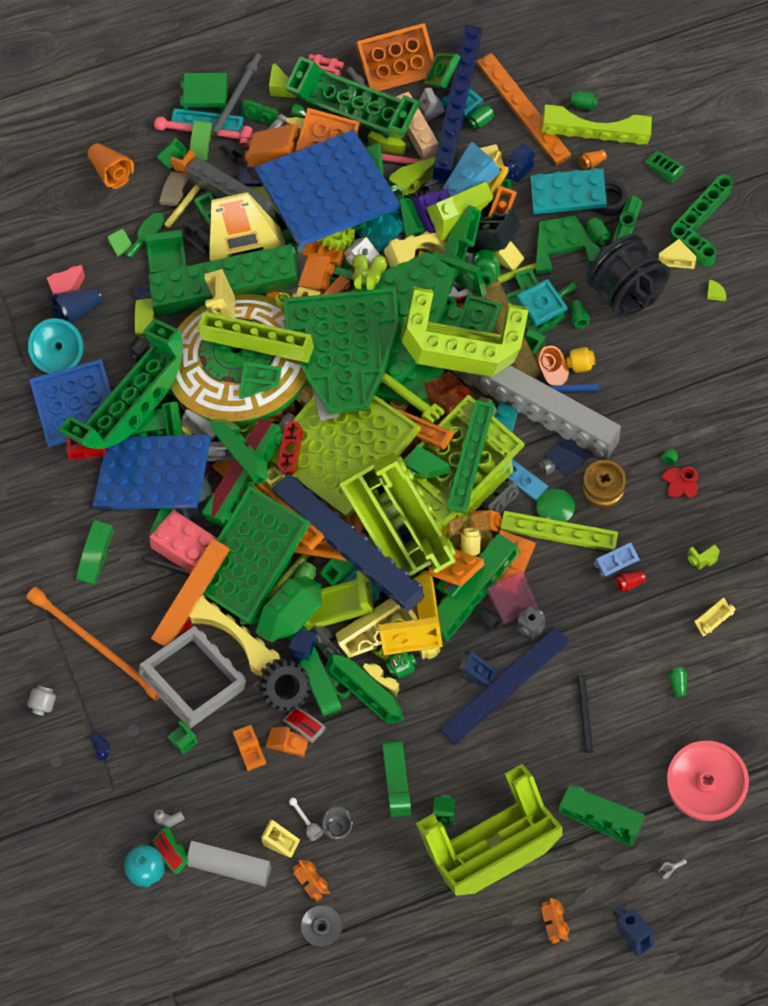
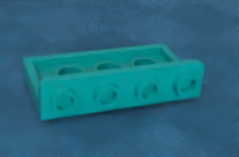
M592 168L585 171L573 170L572 172H555L553 174L539 173L531 176L534 214L607 207L603 169Z
M398 209L366 221V227L356 231L361 238L367 237L380 255L384 253V249L389 245L390 241L396 239L401 232L405 233L403 218L399 216Z

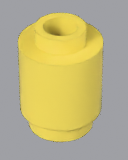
M463 529L461 534L462 552L474 556L480 554L481 534H479V529Z

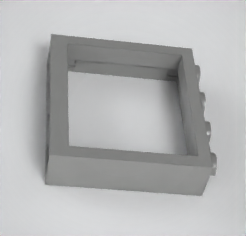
M195 626L142 662L139 667V675L189 729L242 692L246 682L244 675L240 671L237 672L232 666L231 661L228 658H224L220 654L218 647L215 644H211L204 632L199 631ZM192 640L232 682L231 685L195 711L182 700L154 669L155 666Z

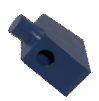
M619 906L614 910L613 915L617 918V930L637 957L654 946L653 930L634 909L627 912L623 906Z

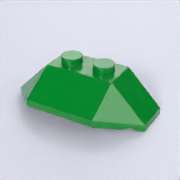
M307 576L289 579L263 607L256 633L271 643L275 642L276 639L285 638L297 633L322 605L321 584Z

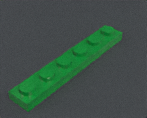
M475 401L448 500L447 510L463 514L467 513L495 408L493 403Z

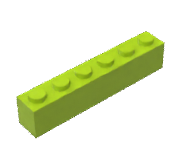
M203 312L197 327L201 340L308 363L314 349L310 334Z

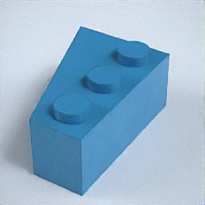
M471 141L443 189H448L451 197L487 181V184L490 183L501 171L495 161Z

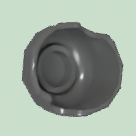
M338 806L331 807L325 812L322 818V829L327 837L333 840H340L350 834L353 821L349 816L348 810Z

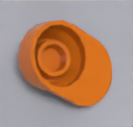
M555 346L540 348L535 355L534 362L536 367L542 372L545 381L552 386L564 384L568 379L569 369L562 352Z

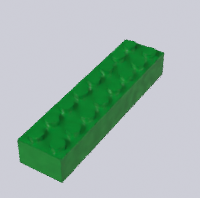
M292 244L149 274L152 307L158 317L200 308L205 305L206 300L214 299L205 281V274L223 269L234 295H262L299 287L300 281L297 254Z

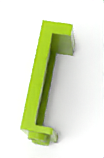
M358 571L356 580L322 589V605L304 626L309 631L313 629L314 625L319 628L373 613L371 581Z

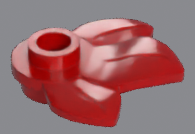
M671 468L662 475V478L670 483L668 488V495L675 498L685 494L691 499L696 495L698 491L696 483L698 473L694 468ZM690 475L692 478L687 479L685 476Z

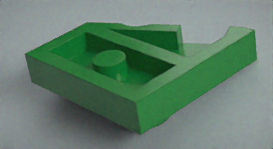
M244 362L238 398L244 399L280 387L282 367Z

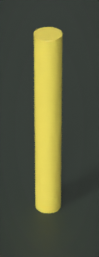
M194 185L163 224L166 229H170L201 190L198 185Z

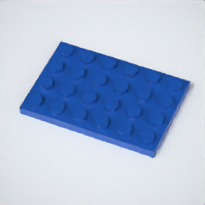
M209 435L127 437L122 442L106 448L92 506L95 509L197 508L211 437Z

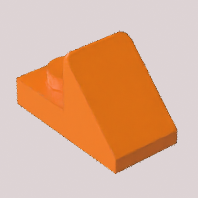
M289 727L271 728L266 747L304 757L309 741L301 734L290 732Z

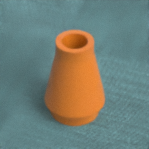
M602 149L583 153L579 157L581 168L583 170L594 168L607 159L606 152Z

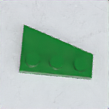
M434 251L433 256L456 271L454 282L481 298L487 294L480 267Z

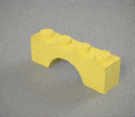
M436 231L434 233L424 232L417 237L411 235L404 240L394 239L390 241L389 245L384 249V253L390 268L415 258V250L425 249L431 253L435 251L443 254L448 239L440 242Z

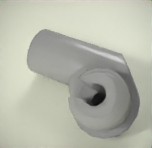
M157 810L154 813L155 822L167 828L185 820L181 811L171 816L163 813L162 810Z

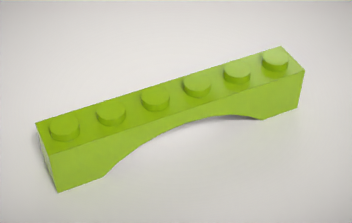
M545 104L542 113L541 132L550 135L559 134L567 137L577 136L585 139L595 138L603 141L612 140L620 143L630 142L638 145H648L651 137L652 117L632 115L618 122L596 123L575 116L563 106Z

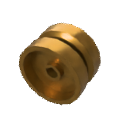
M598 460L586 469L582 489L583 496L589 504L596 508L608 509L616 506L622 500L626 477L621 466L613 461Z

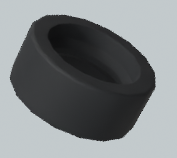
M604 180L605 191L616 192L620 196V201L614 205H607L605 208H595V210L605 216H614L623 211L627 200V191L620 182Z

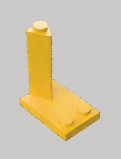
M422 571L419 576L413 579V581L417 580L423 587L424 598L417 604L419 619L379 625L384 655L443 647L433 576H430L429 571Z

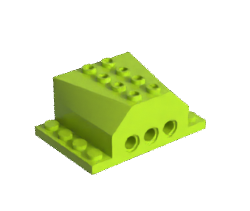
M467 395L438 425L452 431L454 434L444 450L423 441L418 445L450 465L451 472L449 474L423 480L416 477L412 480L415 487L417 485L420 486L424 493L422 499L425 503H430L434 510L431 513L434 519L438 518L444 528L455 516L460 519L462 525L472 515V511H476L513 473L512 458L525 446L517 436L492 416L467 513L463 514L447 510L448 500L475 400L470 395ZM410 454L403 460L404 463L406 462Z

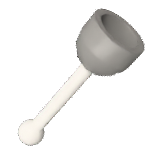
M291 798L289 804L295 807L307 824L306 834L310 841L321 837L324 833L321 826L316 823H310L297 805V800Z

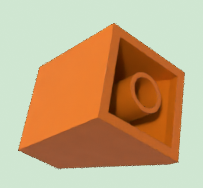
M297 124L255 132L253 139L249 140V151L245 152L247 168L255 170L254 167L295 152L297 146Z

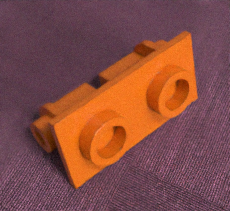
M299 860L300 864L293 867L294 875L302 885L307 881L309 882L304 889L312 900L315 899L317 902L323 897L321 894L331 893L327 888V882L318 876L315 872L316 867L311 861Z
M550 898V901L543 902V907H541L544 922L552 921V924L546 925L548 938L552 941V944L560 942V939L569 941L567 935L569 934V928L562 916L564 914L563 906L558 900Z

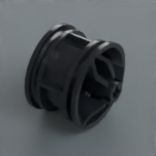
M628 234L602 248L587 271L586 283L603 296L617 317L625 318L644 310L645 307H650L656 302L670 278L671 270L648 250V247L638 234Z

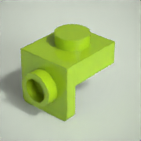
M714 545L699 555L691 547L688 551V560L691 565L696 566L700 570L706 565H713L718 560L720 550Z

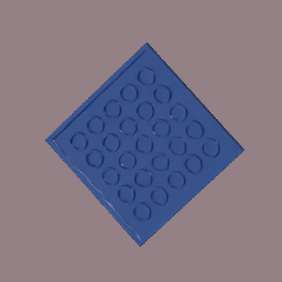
M354 130L254 167L257 177L299 247L401 208L399 200Z

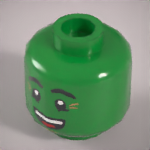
M402 652L390 655L388 657L389 662L386 664L391 675L401 679L415 671L414 664L417 662L412 652L409 654Z

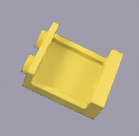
M223 269L206 273L205 281L214 298L205 301L209 313L235 318V295Z

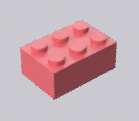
M173 510L150 536V544L153 550L191 574L211 540H217L218 538Z

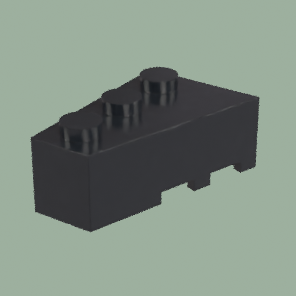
M509 209L508 213L504 214L494 212L492 216L482 218L481 215L474 247L468 248L505 250L521 227L514 209Z

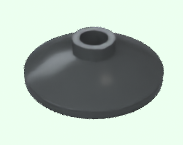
M316 906L308 910L303 916L301 931L304 938L310 944L325 947L333 944L339 938L342 931V921L339 914L333 908ZM320 925H325L326 929L324 931H319L318 927Z

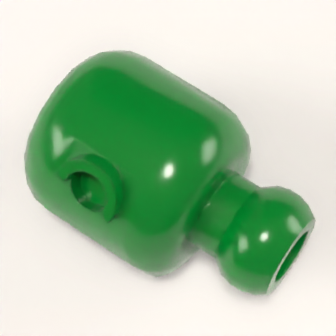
M487 249L474 253L471 264L481 268L485 287H489L501 275L499 257L496 253Z

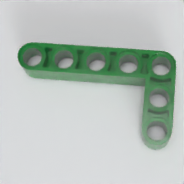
M726 174L718 176L671 228L670 242L673 244L680 239L696 256V262L704 267H710L715 263L717 249L713 244L697 234L696 231L730 195L733 180Z

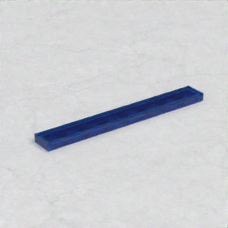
M555 627L445 725L441 732L456 745L569 643V640Z

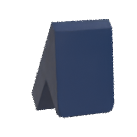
M465 651L459 667L463 671V679L486 687L491 686L497 670L472 651Z

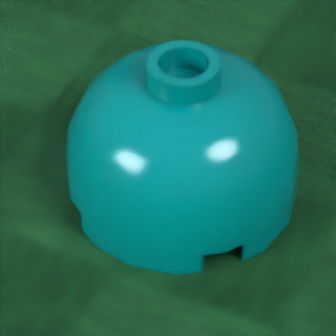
M139 845L128 852L124 861V870L131 883L139 887H148L162 878L165 871V862L156 848L150 845Z

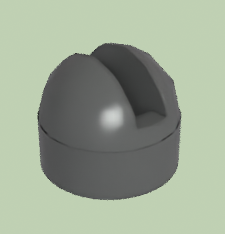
M545 459L539 462L543 475L551 474L555 470V464H553L552 460Z

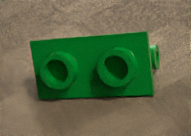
M243 100L241 115L271 126L275 121V117L280 113L275 108L262 107V104L253 102V100Z

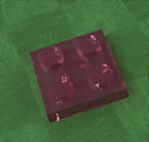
M522 571L486 588L503 624L516 618L523 609L526 611L529 606L532 608L538 607Z

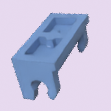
M629 543L597 558L594 561V565L600 569V576L606 577L640 559L632 544Z

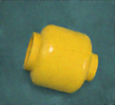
M587 347L571 350L570 357H567L568 368H572L575 373L590 371L593 365H595L593 351Z

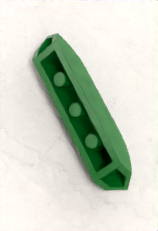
M224 419L211 420L210 428L255 484H263L267 480L268 474L264 456L261 453H256L250 445L246 447V440L240 434L241 429L236 424Z
M329 652L328 671L386 724H395L404 720L402 709L390 692H387L380 683L372 679L352 659L341 654Z

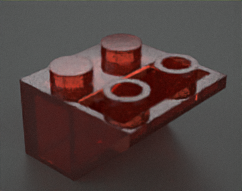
M450 372L425 384L430 407L433 404H437L445 412L439 418L441 422L467 395H470L473 399L476 397Z

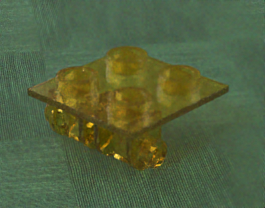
M486 511L457 518L449 523L456 550L461 551V534L464 528L479 529V534H481L480 551L486 549L489 541L492 539Z

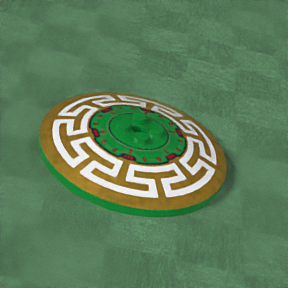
M256 294L235 295L236 319L285 329L284 308L276 306V299ZM206 305L194 311L178 327L182 335L183 351L179 371L171 386V391L186 410L189 409L210 422L214 419H224L236 425H244L258 422L259 419H267L289 406L301 394L308 383L297 360L242 349L239 353H233V350L237 347L201 340L197 327L203 312L209 313ZM244 362L282 367L280 387L239 399Z

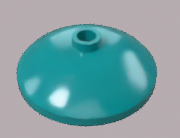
M58 318L45 320L39 323L30 334L28 341L30 358L40 370L50 374L75 367L83 354L82 336L78 329L66 320ZM58 342L62 345L61 349L56 347Z

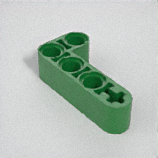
M402 740L382 742L391 818L411 815L403 742Z

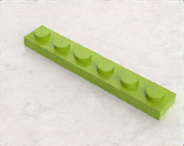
M504 511L501 530L508 533L610 552L615 550L618 532L508 511Z

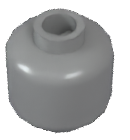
M38 686L31 690L27 705L33 709L32 713L43 716L44 712L49 713L52 711L56 695L52 693L53 689Z

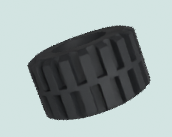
M281 658V660H273L272 664L268 662L266 664L267 668L261 669L262 675H258L257 678L260 681L257 684V688L260 690L258 693L273 708L280 711L283 709L291 711V708H298L297 704L305 702L303 700L304 697L308 698L307 690L311 689V685L308 684L310 678L306 675V670L292 660ZM290 674L293 679L291 690L284 695H277L274 689L276 680L281 675Z

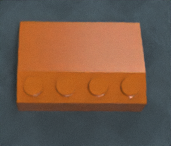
M425 23L360 40L355 43L368 87L378 91L426 79L435 59Z

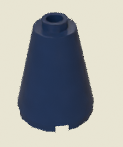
M94 287L53 293L48 297V302L52 301L53 305L50 307L53 318L63 319L72 324L100 305L102 300L100 291Z

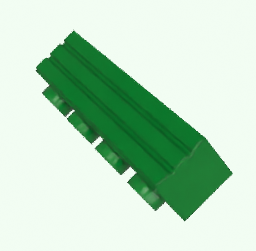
M178 402L162 404L167 436L183 435Z

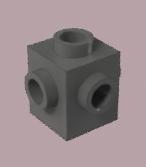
M529 606L526 611L523 609L517 616V629L532 640L537 634L540 635L546 627L544 613L538 608L534 609Z

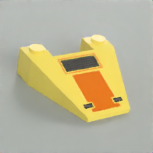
M248 192L212 200L209 238L211 261L232 257V253L260 247L269 249L285 245L280 227Z

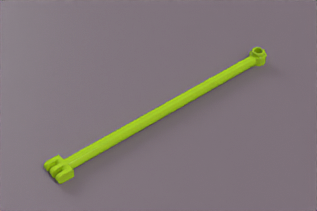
M281 292L279 293V299L278 295H276V306L284 308L283 299L290 298V295ZM385 372L382 382L423 412V420L434 423V420H438L440 416L445 414L444 410L437 404H433L430 407Z

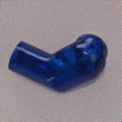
M95 732L90 738L97 745L95 757L98 760H105L109 756L110 744L98 732Z

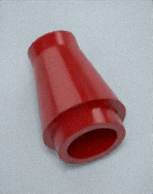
M643 571L623 573L615 578L616 586L620 592H628L646 581Z

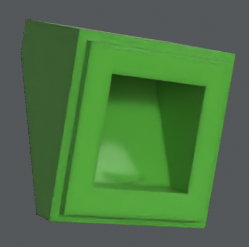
M124 229L107 237L117 257L127 252L132 246Z

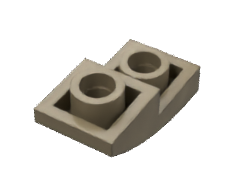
M170 173L162 190L160 205L177 206L183 197L182 189L189 180L186 173Z

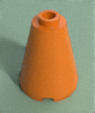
M99 143L89 148L88 157L107 187L117 189L130 180L128 177L130 173L133 174L134 164L130 158Z

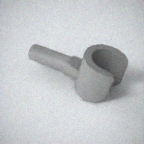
M683 859L673 864L665 862L659 871H666L667 873L663 878L667 879L676 868L686 864L687 861Z

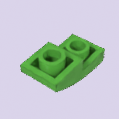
M195 120L190 150L194 152L195 156L206 161L208 159L209 142L211 141L212 123Z

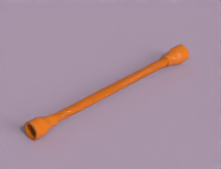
M37 587L29 591L26 597L27 600L34 605L48 610L90 645L98 649L109 660L113 661V663L139 682V685L144 688L147 695L153 700L160 698L139 675V672L135 671L115 653L107 649L96 638L52 605L44 592Z

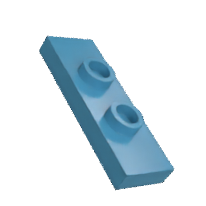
M512 459L513 473L506 480L510 482L515 481L519 490L537 502L539 496L548 489V485Z

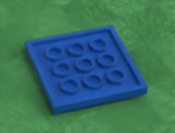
M102 359L29 379L48 447L67 442V436L59 433L58 428L69 416L85 424L111 394Z

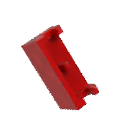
M69 437L66 438L69 460L103 457L106 453V448H89L71 440Z

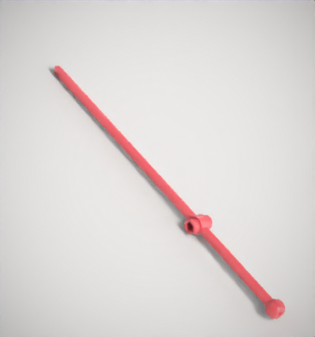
M157 117L154 123V127L159 131H163L166 128L188 132L193 130V125L167 121L164 117ZM243 126L240 132L221 129L218 135L215 136L239 139V145L248 147L249 140L253 139L254 134L252 133L253 128ZM382 154V161L410 165L422 161L421 159Z

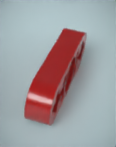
M296 421L288 422L284 428L278 469L285 476L288 474L291 476L297 470L303 428ZM294 428H296L297 431H294V432H293V435H292V433H291L290 431H293ZM294 444V451L290 453L286 452V448L289 445ZM289 462L291 466H288L287 469H285L284 466H287Z

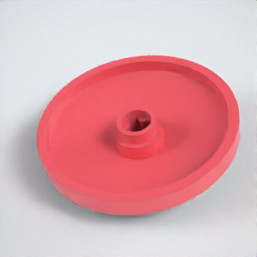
M714 741L694 742L682 748L672 759L667 773V788L674 804L686 815L702 821H716L733 814L742 805L749 786L748 772L740 756L728 746Z

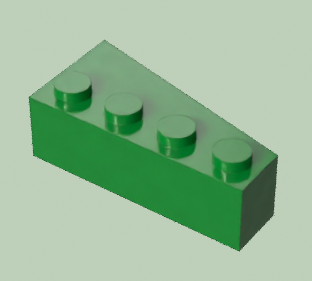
M569 785L558 812L630 847L633 846L645 817L642 813L601 798L598 795L588 793L579 786L573 787Z

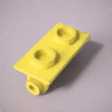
M722 598L694 622L704 637L707 633H712V630L730 615L732 616L735 608L731 604L728 606L725 598Z

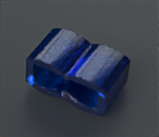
M522 143L507 157V168L509 170L507 176L515 182H519L534 168V151L525 143Z

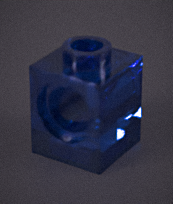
M302 628L295 633L289 647L290 655L299 661H309L317 641L316 633Z

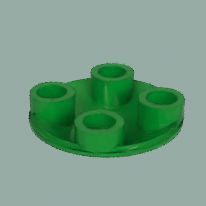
M549 489L539 496L536 509L541 518L566 522L572 518L575 504L571 495L566 491Z

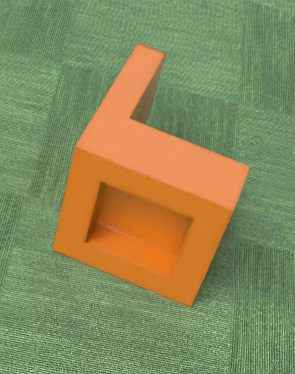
M189 150L181 160L171 157L170 162L177 173H186L184 168L196 156L193 151Z

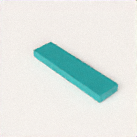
M174 108L171 122L194 125V121L197 120L211 122L212 128H214L221 114ZM229 115L221 129L240 132L243 128L244 117Z

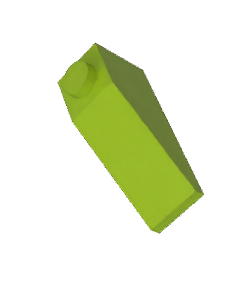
M437 155L401 167L388 178L389 186H400L404 191V198L405 195L415 193L427 180L442 169L441 157Z

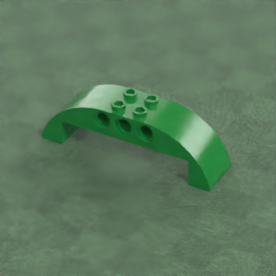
M301 56L284 87L296 97L326 113L360 122L359 126L399 139L405 136L420 106V101L405 95H403L402 99L396 98L322 70L314 61Z
M154 318L143 331V334L152 345L150 349L85 424L69 416L58 428L59 433L83 446L95 449L114 446L129 437L161 402L174 383L179 371L183 351L180 330Z

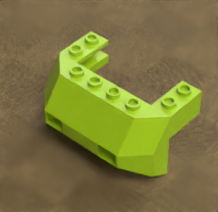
M413 286L407 318L403 317L401 341L417 364L493 377L515 362L521 349L529 311L526 306L507 303L500 335L428 322L433 298L432 289Z
M395 453L370 461L349 473L340 483V486L375 545L382 551V555L385 557L389 556L395 562V566L399 569L403 568L409 576L432 564L433 571L437 573L456 562L454 557L456 555L455 548L450 539H445L441 531L443 526L438 518L434 519L431 513L434 510L430 503H425L422 499L424 493L420 486L417 485L415 487L412 482L415 478L410 469L406 468V464L401 456L397 457ZM382 484L386 492L377 497L373 489ZM405 524L414 538L406 544L397 531L398 528Z
M523 764L505 773L516 804L449 841L444 826L441 822L438 823L434 813L416 823L431 859L446 884L456 896L475 894L544 855L562 836V826L545 808L534 778Z

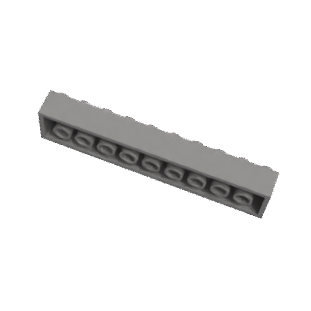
M511 365L493 377L446 369L447 373H453L456 377L462 379L465 384L478 388L485 395H491L499 403L502 402L516 408L518 413L521 412L527 415L534 422H540L550 431L558 432L564 439L576 442L579 447L587 448L599 458L608 459L619 443L620 425Z

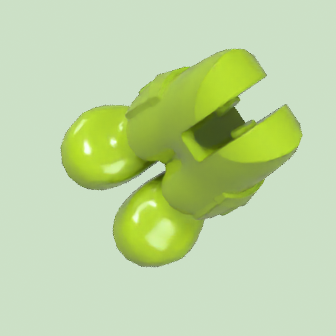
M358 254L354 257L352 262L354 273L352 276L355 288L362 289L363 285H367V290L375 288V285L380 280L381 273L385 272L387 268V261L383 256H375L372 259L370 268L368 258L365 255Z

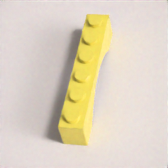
M202 594L188 617L191 623L214 626L234 637L246 652L251 671L257 676L262 675L260 671L262 668H267L266 664L268 662L272 664L273 660H280V655L275 650L267 649L261 639L258 637L256 639L253 638L247 628L244 626L239 627L233 617L229 614L225 616L220 612L221 609L215 603L210 604Z

